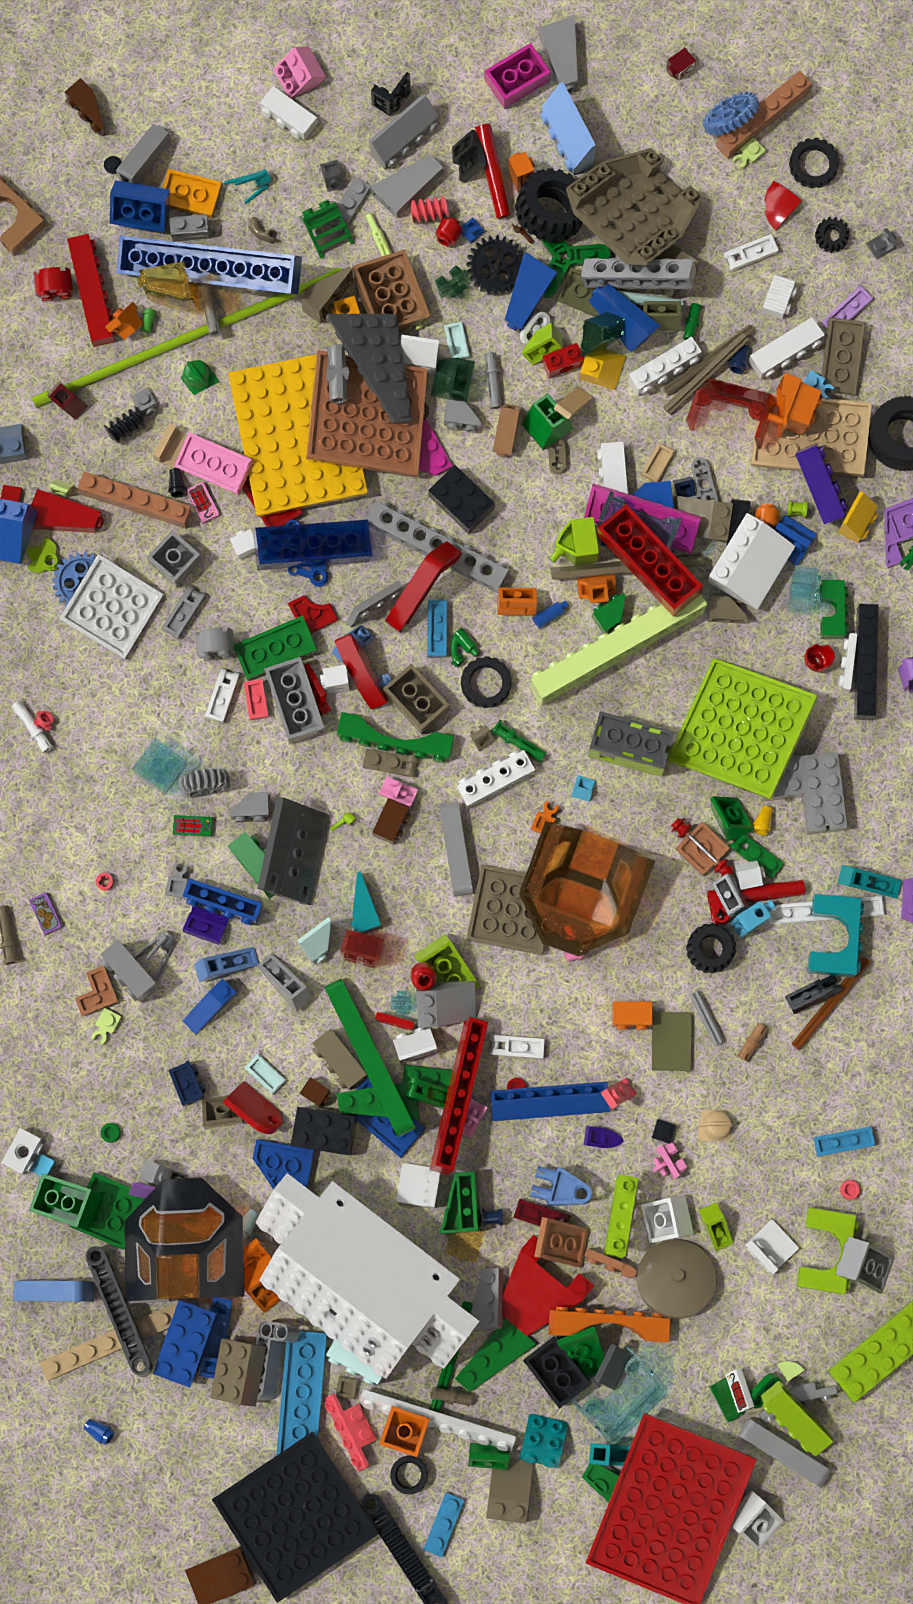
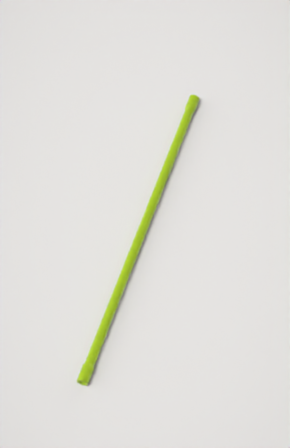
M340 267L300 284L298 295L279 293L218 319L220 329L301 295L311 285L341 271ZM203 325L64 385L71 391L84 387L209 334L208 325ZM45 391L31 397L35 407L52 401L47 395L50 391Z

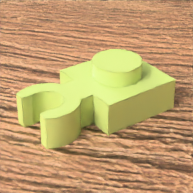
M753 137L740 148L742 154L735 155L732 162L741 160L743 162L739 166L741 170L746 166L748 160L754 163L766 150Z
M104 1008L95 1024L100 1028L92 1034L91 1039L95 1040L97 1035H102L103 1039L100 1043L102 1045L105 1044L107 1032L113 1034L122 1017Z

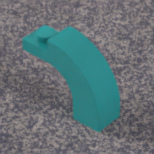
M590 1443L589 1464L623 1466L630 1446Z

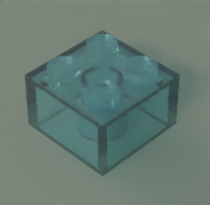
M795 566L791 575L788 612L810 614L812 609L815 610L819 593L815 592L820 585L821 575H818V569Z
M154 739L132 770L136 775L165 795L188 764L185 759L157 739Z

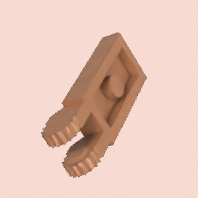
M585 1250L583 1256L587 1257L586 1261L594 1265H597L598 1262L606 1265L604 1269L616 1273V1270H619L624 1277L634 1278L637 1275L635 1268L593 1250Z

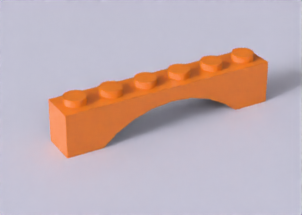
M556 1307V1311L550 1310L548 1335L570 1336L591 1325L614 1323L632 1330L644 1341L669 1343L670 1318H664V1316L652 1313V1317H645V1313L633 1312V1316H627L626 1311H614V1315L606 1314L607 1310L595 1309L594 1313H587V1309L575 1308V1312H569L568 1307Z

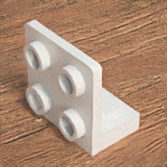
M403 1163L396 1201L435 1208L440 1173L429 1170L430 1167Z
M770 1220L744 1245L746 1250L770 1275H773L798 1250V1246L774 1220Z

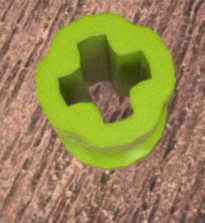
M788 500L787 516L797 515L806 518L808 501L800 503Z

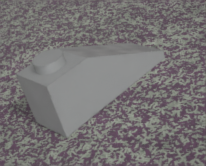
M273 954L257 965L284 1000L296 1011L312 1000L307 987Z

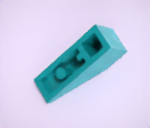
M842 865L837 883L897 899L902 880Z
M361 871L357 872L352 914L354 920L351 921L354 932L358 931L359 935L381 928V923Z

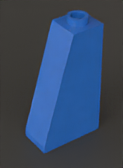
M527 252L523 255L505 316V320L508 322L507 326L514 331L523 329L558 275L556 271Z
M610 284L603 288L599 286L592 292L593 296L589 300L590 304L630 352L641 346L660 327L657 322Z

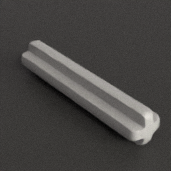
M699 991L692 993L690 998L713 1044L717 1046L723 1043L724 1040Z

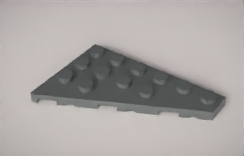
M328 314L326 320L330 321L335 329V334L341 340L342 346L349 357L354 359L359 367V373L363 375L371 392L376 394L381 402L380 406L387 413L392 424H410L412 417L396 314Z

